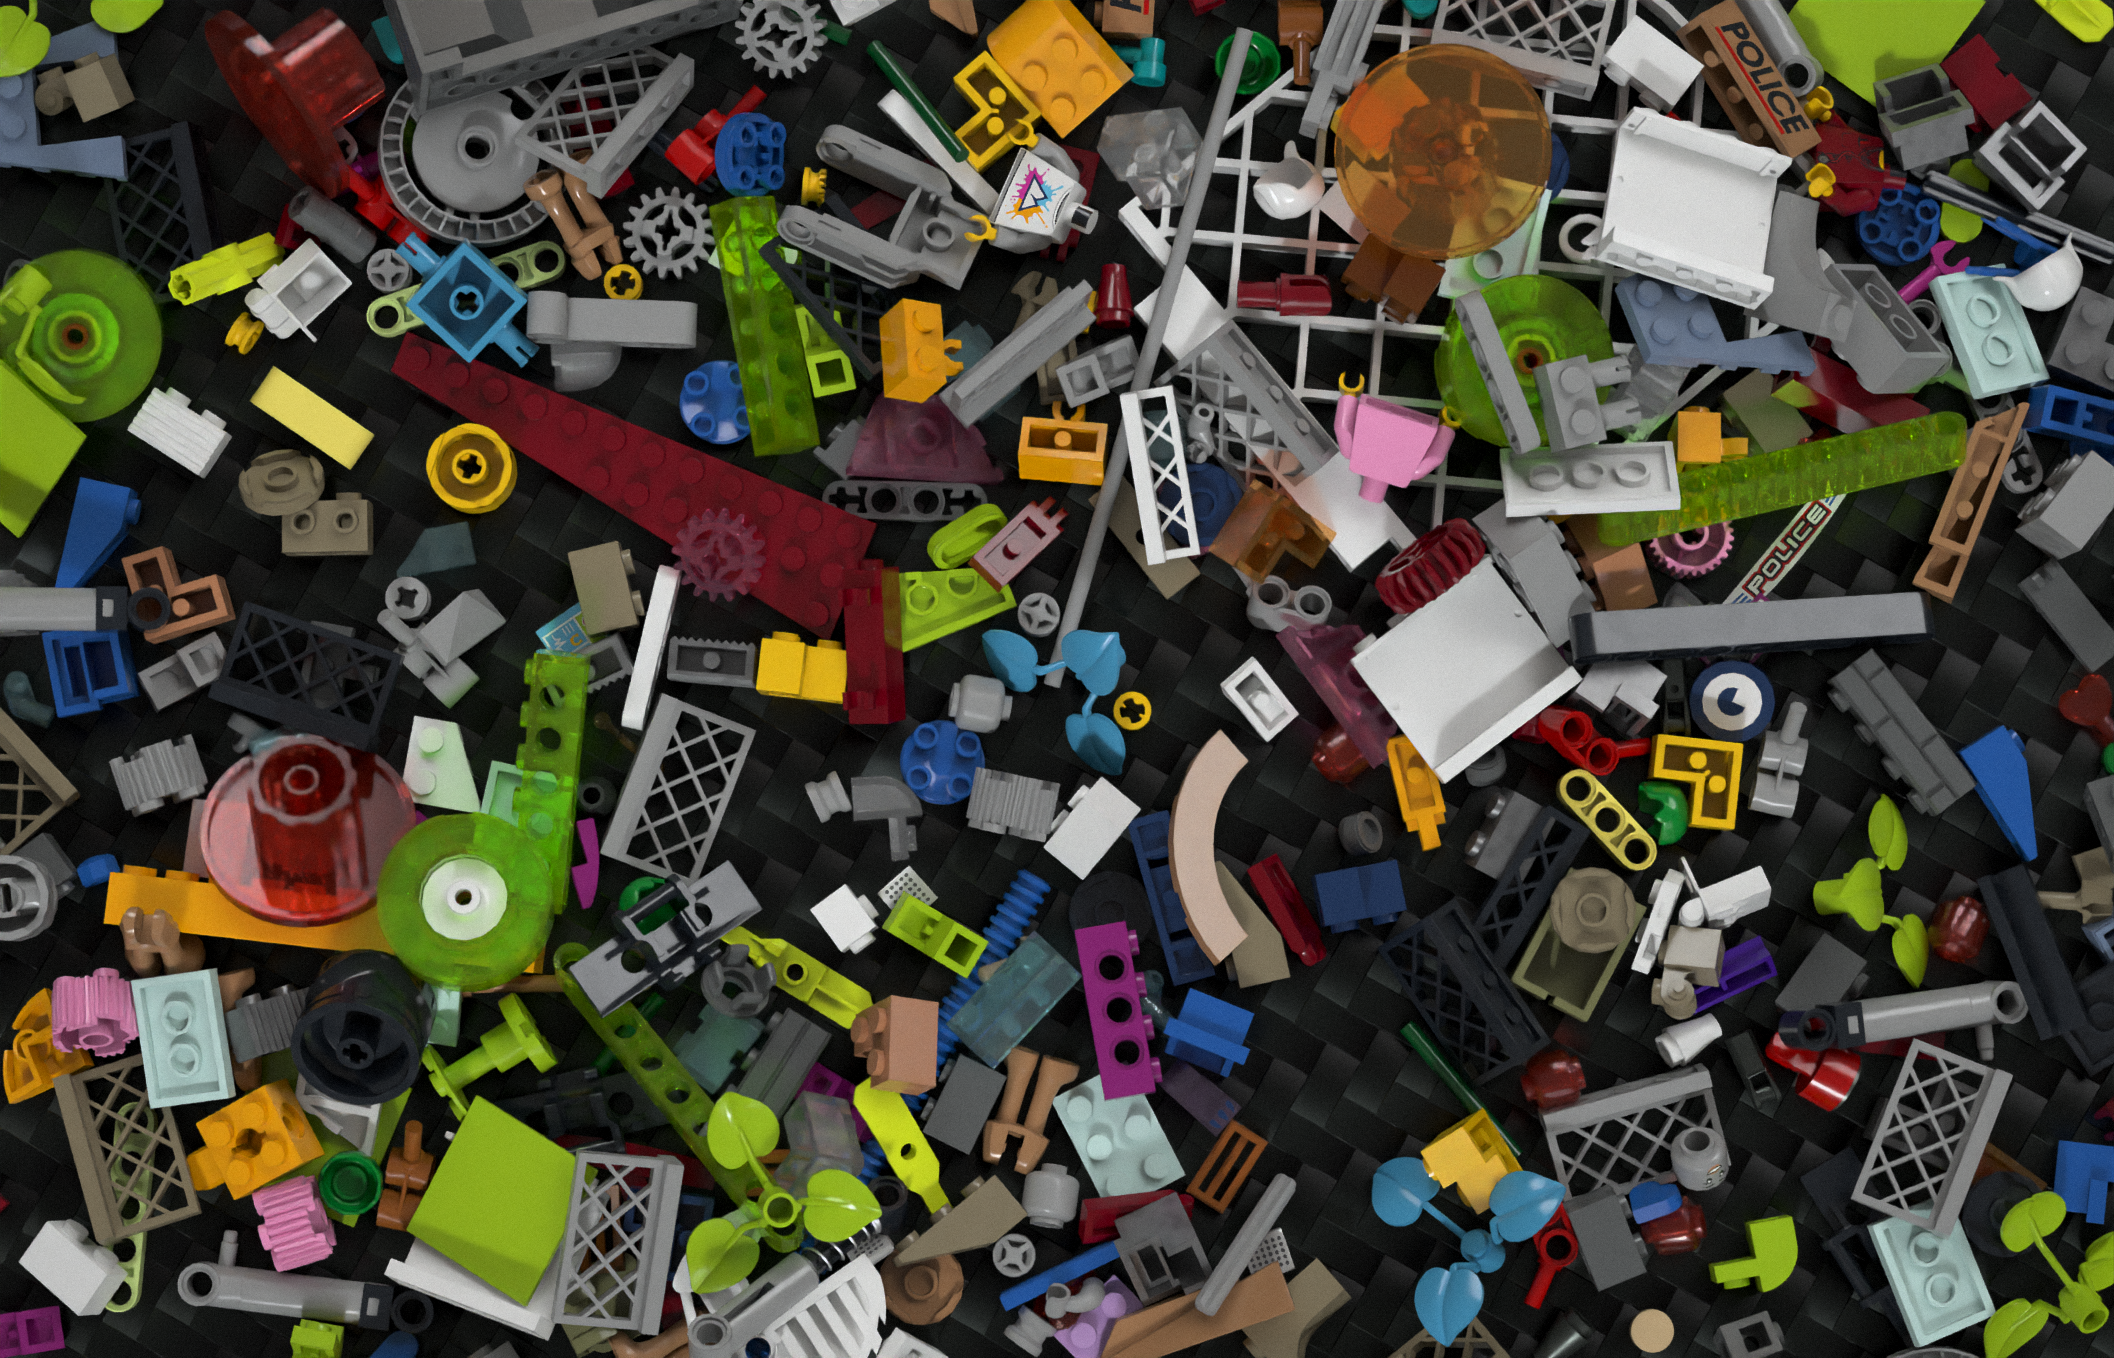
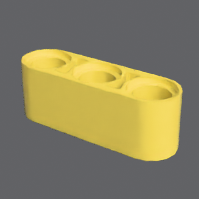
M273 366L250 399V402L349 470H351L374 437L373 433L275 366Z
M1577 769L1561 776L1556 785L1558 800L1582 826L1591 831L1590 835L1620 867L1633 872L1644 870L1652 865L1657 854L1655 842L1591 773L1586 770ZM1577 777L1585 781L1588 792L1584 800L1575 801L1568 796L1566 785L1569 779ZM1604 808L1614 812L1617 819L1616 827L1609 833L1598 829L1595 822L1596 814ZM1631 840L1640 841L1646 849V856L1639 864L1631 863L1625 856V846Z

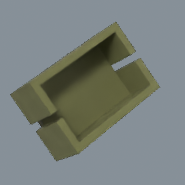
M1572 867L1568 868L1561 880L1577 870ZM1549 899L1508 977L1515 987L1540 1000H1545L1547 995L1552 996L1548 1002L1549 1005L1581 1022H1587L1647 907L1635 902L1634 926L1626 938L1611 950L1593 954L1576 951L1561 941L1552 928L1549 916Z

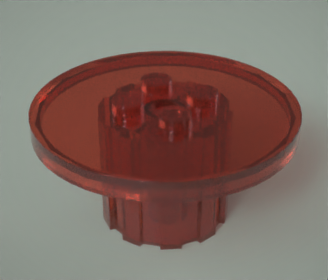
M322 7L268 44L253 27L231 11L222 10L208 19L205 23V34L222 75L249 118L286 165L306 185L312 186L327 196L328 199L335 198L349 188V170L332 133L386 95L383 91L386 88L374 61L348 25L346 26L330 9L326 11Z
M309 734V737L294 738L293 735L277 739L276 743L269 744L246 755L221 776L204 804L200 819L199 838L203 862L208 875L219 892L238 909L252 917L276 925L301 928L321 927L343 922L361 915L384 900L396 888L408 871L414 856L417 843V820L414 802L405 782L396 770L377 754L364 752L329 740L323 736Z

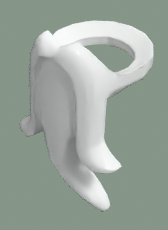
M1579 214L1570 218L1563 225L1559 234V245L1563 254L1570 261L1597 269H1609L1613 266V264L1596 259L1602 219L1591 214ZM1580 223H1590L1597 227L1581 241L1582 244L1590 246L1585 252L1575 251L1568 243L1570 231Z

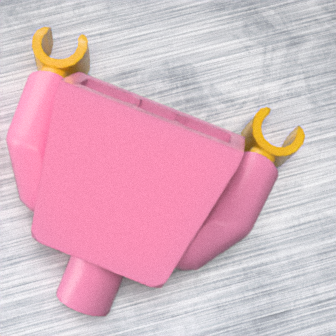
M1343 372L1339 377V391L1342 396L1338 398L1334 421V430L1340 452L1345 458L1350 460V471L1364 475L1359 496L1371 502L1382 503L1389 484L1407 488L1411 479H1423L1444 462L1455 438L1454 430L1464 423L1467 418V412L1463 410L1458 421L1454 422L1447 417L1446 413L1451 403H1447L1440 410L1437 418L1362 394L1364 390V377L1362 374H1360L1359 385L1356 388L1350 389L1344 385L1346 372Z

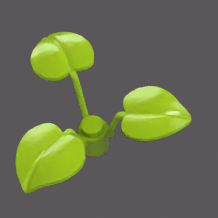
M29 0L28 15L16 6L0 7V77H12L26 73L38 66L48 54L51 44L50 31L43 24L34 21L38 14L37 0ZM93 0L91 3V14L96 23L103 29L112 33H127L141 27L163 6L164 0Z
M25 264L0 294V306L2 304L6 305L18 316H21L25 311L29 313L15 350V355L18 358L15 362L26 376L46 394L66 403L81 404L87 398L70 394L44 368L33 361L26 352V345L36 318L43 311L37 304L52 288V284L35 268ZM0 313V324L5 325L8 321Z
M1880 794L1881 798L1874 805L1870 815L1868 831L1871 846L1878 856L1876 862L1871 858H1863L1856 863L1849 873H1844L1843 879L1818 881L1813 892L1814 904L1820 915L1847 913L1848 918H1854L1866 931L1877 930L1881 922L1892 925L1896 930L1892 938V948L1896 962L1913 988H1919L1925 975L1929 958V941L1926 929L1915 914L1905 915L1903 921L1897 917L1884 915L1881 874L1879 870L1883 869L1886 864L1892 871L1900 869L1906 857L1908 840L1905 823L1897 806L1888 796Z
M733 1091L725 1092L715 1103L708 1120L707 1142L712 1156L727 1169L739 1168L749 1161L751 1168L764 1188L757 1204L761 1217L742 1223L737 1229L726 1219L712 1218L703 1221L692 1231L686 1245V1260L691 1289L698 1294L718 1292L745 1279L755 1268L760 1249L757 1242L744 1233L757 1227L765 1228L768 1224L777 1228L786 1227L793 1223L798 1212L802 1210V1206H806L802 1216L806 1229L816 1239L824 1242L845 1240L882 1215L879 1203L867 1186L858 1178L843 1170L825 1169L814 1173L807 1181L806 1190L808 1197H801L796 1201L785 1189L773 1187L756 1157L766 1156L775 1148L780 1134L778 1120L770 1108L762 1102Z
M2041 1192L2015 1205L2002 1222L2000 1230L2002 1242L2013 1252H2020L2035 1242L2038 1249L2066 1286L2059 1293L2061 1309L2042 1300H2036L2030 1304L2025 1298L2013 1300L1998 1309L1990 1317L1984 1330L1986 1358H2006L2043 1328L2049 1313L2059 1317L2064 1324L2069 1323L2071 1320L2082 1333H2092L2101 1328L2108 1319L2109 1310L2101 1302L2102 1298L2096 1291L2114 1284V1231L2099 1237L2087 1248L2085 1254L2086 1262L2079 1265V1283L2073 1282L2042 1239L2043 1236L2055 1231L2062 1223L2066 1215L2064 1200L2057 1193Z

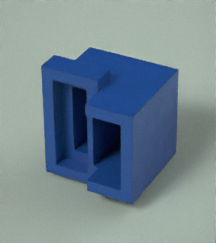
M128 630L127 633H96V631H50L42 633L57 716L59 718L102 710V704L141 696Z
M1188 988L1177 1019L1168 1017L1163 1033L1169 1035V1039L1163 1052L1228 1077L1234 1062L1244 1065L1250 1049L1242 1046L1254 1013Z
M2059 1140L2054 1193H2057L2064 1200L2066 1211L2087 1214V1223L2104 1224L2108 1182H2114V1147Z

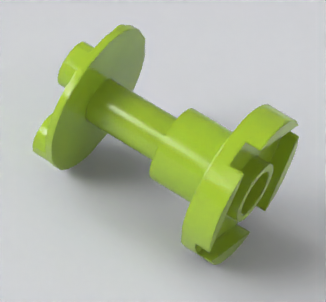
M512 992L498 1000L499 1007L506 1021L480 1036L483 1045L453 1064L447 1066L438 1052L429 1043L424 1048L422 1061L430 1072L435 1070V1072L429 1075V1078L441 1097L448 1095L452 1098L448 1103L461 1123L470 1108V1104L461 1088L495 1067L501 1073H504L528 1057L541 1073L548 1071L558 1063L544 1035L541 1036L535 1025L536 1021L516 993Z

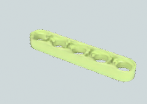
M550 241L537 242L489 259L498 268L503 264H512L517 267L519 276L515 283L523 291L558 279L565 272L567 265L566 256L562 249ZM543 250H552L558 255V266L551 272H540L535 266L536 256ZM422 283L373 301L368 307L366 314L367 322L371 329L379 336L388 338L426 326L427 324L406 306L407 299ZM475 298L468 301L460 300L458 304L461 308L467 305L473 308L477 306L474 302ZM383 306H392L398 311L397 323L388 329L380 328L375 321L376 312Z
M139 1102L124 1105L117 1114L126 1118L127 1114L135 1109ZM147 1104L143 1110L148 1117L146 1129L156 1133L158 1127L157 1114L154 1108L150 1109V1105ZM117 1119L115 1121L113 1147L126 1126L125 1123ZM131 1132L121 1151L125 1153L134 1151L143 1156L152 1137L142 1132L139 1134ZM155 1151L148 1162V1165L154 1167ZM118 1155L111 1168L110 1175L112 1181L126 1187L131 1176L123 1171L121 1166L123 1157ZM144 1169L133 1192L151 1200L153 1173ZM114 1188L118 1200L122 1191ZM139 1201V1213L132 1219L123 1218L124 1226L140 1222L149 1205ZM147 1231L127 1237L136 1246L135 1256L128 1262L118 1261L117 1264L128 1273L123 1281L131 1287L132 1295L130 1300L124 1305L115 1304L110 1299L105 1306L110 1311H128L135 1307L140 1300ZM114 1245L105 1248L113 1252Z

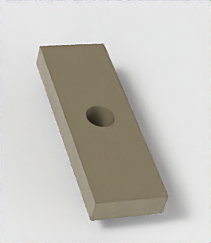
M1122 476L1108 527L1165 599L1168 600L1199 576L1200 572L1188 557L1168 559L1165 563L1148 565L1145 545L1138 543L1136 540L1137 533L1142 530L1136 491L1126 478ZM1100 490L1088 499L1094 509ZM1165 529L1163 532L1165 549L1180 548Z

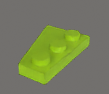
M973 568L900 573L903 653L1016 608L1017 604L1009 584L998 593Z

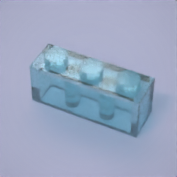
M1033 931L946 1025L994 1070L1011 1052L1013 1047L1017 1046L1082 975L1037 932Z

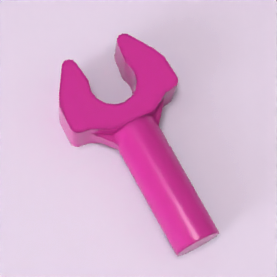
M1942 241L1931 247L1928 253L1930 257L1929 266L1897 292L1907 305L1930 288L1928 283L1936 277L1963 272L1965 267L1969 266V257L1959 261L1954 267L1947 266L1944 263V254L1952 249L1956 241Z

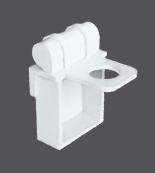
M309 238L280 266L274 264L257 280L263 289H252L246 295L245 303L250 308L251 313L255 317L260 318L265 323L266 328L271 333H275L280 339L288 338L300 327L315 343L317 339L306 326L339 297L352 282Z
M1684 857L1679 858L1678 868L1681 873L1686 874L1684 883L1692 900L1686 902L1681 907L1678 926L1722 930L1730 927L1737 918L1768 906L1771 886L1761 866L1699 889Z

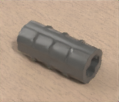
M305 186L291 200L287 210L289 218L301 225L304 231L311 232L320 239V242H325L335 249L336 253L342 254L351 262L358 263L362 261L373 249L377 239L375 231L362 223L360 218H355L345 211L344 207H340L330 200L328 195H323L312 186Z

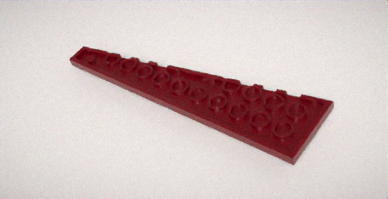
M406 332L392 367V372L474 423L493 430L506 443L819 637L831 641L844 607H838L837 592L838 589H843L842 570L857 568V560L865 558L878 526L877 523L479 360L473 359L468 363L456 351L413 333Z

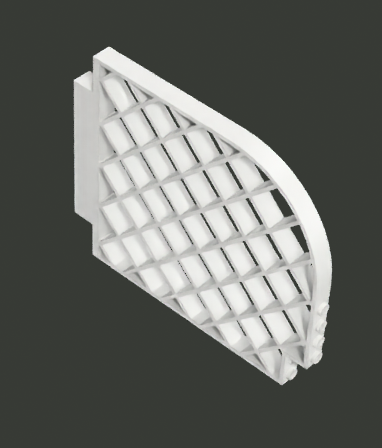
M1385 0L1381 12L1398 0ZM1488 0L1476 1L1475 17L1478 22L1486 19ZM1550 0L1549 17L1561 10L1562 5L1558 0ZM1624 0L1622 32L1636 15L1637 1L1660 18L1674 33L1689 23L1666 0ZM1402 3L1400 26L1376 24L1371 40L1399 43L1397 65L1407 74L1409 44L1429 46L1433 29L1412 28V17L1409 16ZM1560 20L1550 25L1558 38ZM1476 33L1472 35V37L1479 38ZM1487 34L1492 42L1500 44L1512 38L1510 36ZM1548 37L1547 40L1525 39L1532 52L1544 54L1554 48ZM1577 43L1566 49L1572 59H1593V53L1587 43ZM1515 44L1514 46H1512V47L1520 48L1518 44ZM1320 45L1310 53L1311 70L1313 69L1312 67ZM1605 45L1603 57L1611 46ZM1292 67L1227 121L1221 144L1243 127L1241 158L1239 160L1216 157L1212 172L1239 175L1234 233L1195 230L1191 244L1232 248L1227 308L1224 310L1185 264L1162 340V349L1176 364L1230 319L1234 323L1244 322L1299 327L1294 389L1291 390L1285 382L1284 384L1339 450V446L1302 403L1312 402L1337 405L1338 398L1342 396L1340 391L1304 388L1309 328L1373 334L1368 394L1365 395L1421 413L1439 414L1440 410L1447 403H1451L1446 412L1450 420L1451 415L1460 416L1463 410L1467 412V417H1473L1463 403L1452 402L1453 389L1444 377L1441 401L1378 395L1383 335L1447 341L1445 365L1456 358L1458 342L1468 343L1463 328H1459V318L1455 309V300L1450 299L1448 327L1412 325L1410 323L1399 325L1395 322L1385 321V316L1381 313L1384 307L1378 303L1375 306L1374 320L1333 316H1279V312L1236 308L1241 249L1306 254L1304 275H1314L1316 255L1353 259L1361 247L1358 244L1317 241L1320 208L1316 205L1310 210L1307 240L1243 234L1248 176L1261 177L1278 164L1250 161L1253 118L1270 104L1307 108L1312 92L1288 90L1295 84ZM1470 71L1467 106L1429 103L1428 107L1424 110L1428 115L1426 119L1466 122L1461 180L1398 174L1401 132L1398 134L1399 139L1395 142L1397 145L1389 153L1387 173L1367 172L1395 196L1396 189L1459 195L1460 205L1468 171H1473L1477 123L1513 127L1527 123L1543 126L1549 131L1613 136L1611 170L1618 124L1627 115L1629 84L1627 83L1624 87L1617 84L1614 120L1552 114L1554 92L1547 90L1542 92L1541 113L1479 108L1481 74ZM1701 73L1698 74L1691 84L1688 121L1697 124L1699 128L1701 127L1705 80ZM1336 103L1335 110H1338L1342 104ZM1318 128L1314 167L1321 173L1324 183L1335 184L1347 169L1324 167L1327 131ZM1702 128L1718 134H1729L1744 142L1737 131ZM1203 142L1119 210L1118 218L1164 272L1172 250L1168 242H1174L1178 229L1169 227L1172 185L1190 170L1195 171ZM1807 152L1795 158L1789 166L1803 183L1795 190L1802 197L1808 193V187L1811 184L1810 181L1806 180L1805 174L1815 165V160ZM1562 189L1557 198L1549 203L1604 208L1607 193ZM1163 193L1160 227L1156 229L1141 210ZM1541 233L1524 301L1523 320L1531 322L1535 320L1538 276L1600 281L1595 340L1556 337L1562 345L1563 352L1593 354V362L1604 360L1606 356L1616 357L1620 354H1625L1627 358L1643 359L1637 344L1607 342L1612 283H1619L1621 280L1638 272L1614 268V265L1609 269H1597L1587 265L1540 261ZM1392 235L1386 240L1390 244H1392ZM1398 248L1405 253L1408 251V249ZM1819 248L1817 250L1823 271L1830 264H1835L1823 249ZM1415 250L1439 266L1444 267L1447 253ZM1160 287L1134 308L1136 318L1147 331ZM1746 316L1744 339L1768 336L1780 325L1768 322L1758 330L1759 319ZM1206 350L1202 353L1201 370L1219 373V363ZM1522 358V364H1523L1524 367H1525L1526 364H1525L1524 359ZM1192 362L1184 369L1192 370ZM1700 363L1715 367L1678 397L1680 366L1667 365L1664 409L1651 420L1642 419L1639 424H1631L1610 430L1636 432L1624 443H1640L1726 370L1719 369L1716 364ZM1199 380L1198 385L1203 398L1210 399L1215 405H1219V383ZM1229 386L1227 405L1247 407V397L1238 387ZM1604 386L1595 390L1600 405H1602ZM1478 404L1488 419H1497L1488 405ZM1530 409L1534 422L1545 424L1542 410ZM1225 412L1224 416L1228 421L1229 429L1237 432L1246 440V416ZM1256 419L1252 440L1274 439V430L1266 420ZM1598 441V442H1595V443L1587 444V445L1599 444V441ZM1247 442L1255 453V460L1259 464L1265 465L1288 492L1285 494L1286 497L1350 573L1388 541L1401 553L1414 540H1417L1384 500L1382 503H1375L1359 496L1364 475L1350 471V460L1345 458L1340 451L1317 472L1294 487L1282 475L1298 474L1304 469L1293 453L1282 451L1277 471L1273 467V449L1253 446ZM1447 453L1444 462L1435 468V475L1428 474L1421 480L1411 479L1409 485L1434 488L1431 531L1437 525H1442L1445 489L1503 494L1502 481L1446 476ZM1484 554L1480 562L1486 557L1490 556V558L1493 560L1491 562V564L1493 565L1495 561L1492 558L1491 554Z

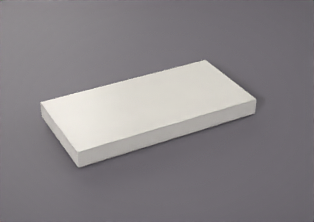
M1672 441L1583 445L1552 453L1551 447H1538L1521 455H1517L1512 448L1500 449L1506 517L1680 510L1681 497Z

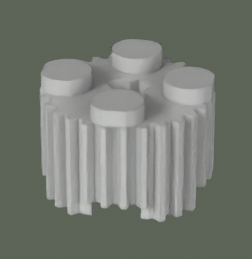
M192 734L178 739L179 746L173 747L172 741L169 739L139 749L140 751L130 756L131 762L124 763L122 756L109 761L125 810H132L133 816L138 817L164 806L163 800L172 797L174 804L198 797L199 794L205 792L203 785L207 784L208 781Z
M976 767L966 815L969 818L968 826L1005 834L1006 827L1009 826L1008 834L1045 842L1047 834L1051 832L1060 784Z

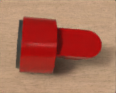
M1778 1032L1772 1036L1765 1048L1768 1058L1799 1074L1795 1085V1093L1826 1111L1835 1110L1844 1103L1853 1090L1862 1068L1860 1055L1847 1048H1827L1820 1052L1792 1050L1784 1045Z

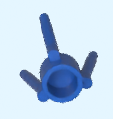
M2001 216L1996 218V223L1981 217L1983 222L2019 243L2014 252V261L2019 265L2020 269L1966 266L1965 272L1979 276L2014 277L2058 251V248L2038 240Z

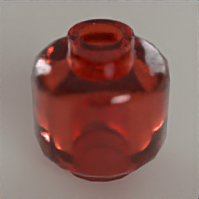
M1339 720L1314 741L1313 748L1315 754L1312 756V761L1321 774L1330 782L1338 780L1348 783L1375 761V752L1372 745L1376 742V739L1363 723L1359 722L1357 725H1354L1347 720Z
M1959 896L1957 900H1947L1938 905L1927 934L1928 940L1934 946L1933 951L1935 954L1955 963H1963L1965 959L1978 956L1990 927V920L1981 911L1982 906L1979 902L1969 897Z
M1563 1049L1531 1057L1526 1064L1527 1074L1520 1076L1527 1101L1535 1099L1538 1106L1543 1110H1551L1578 1101L1581 1095L1580 1089L1586 1088L1577 1055L1570 1057L1569 1053Z
M1681 1196L1683 1201L1676 1211L1641 1223L1645 1243H1653L1656 1251L1663 1256L1695 1251L1700 1246L1701 1238L1707 1237L1706 1221L1701 1205H1694L1693 1201L1686 1196Z

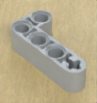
M531 291L528 292L526 336L532 342L542 344L695 348L698 304L683 301L569 298L567 294L561 292Z

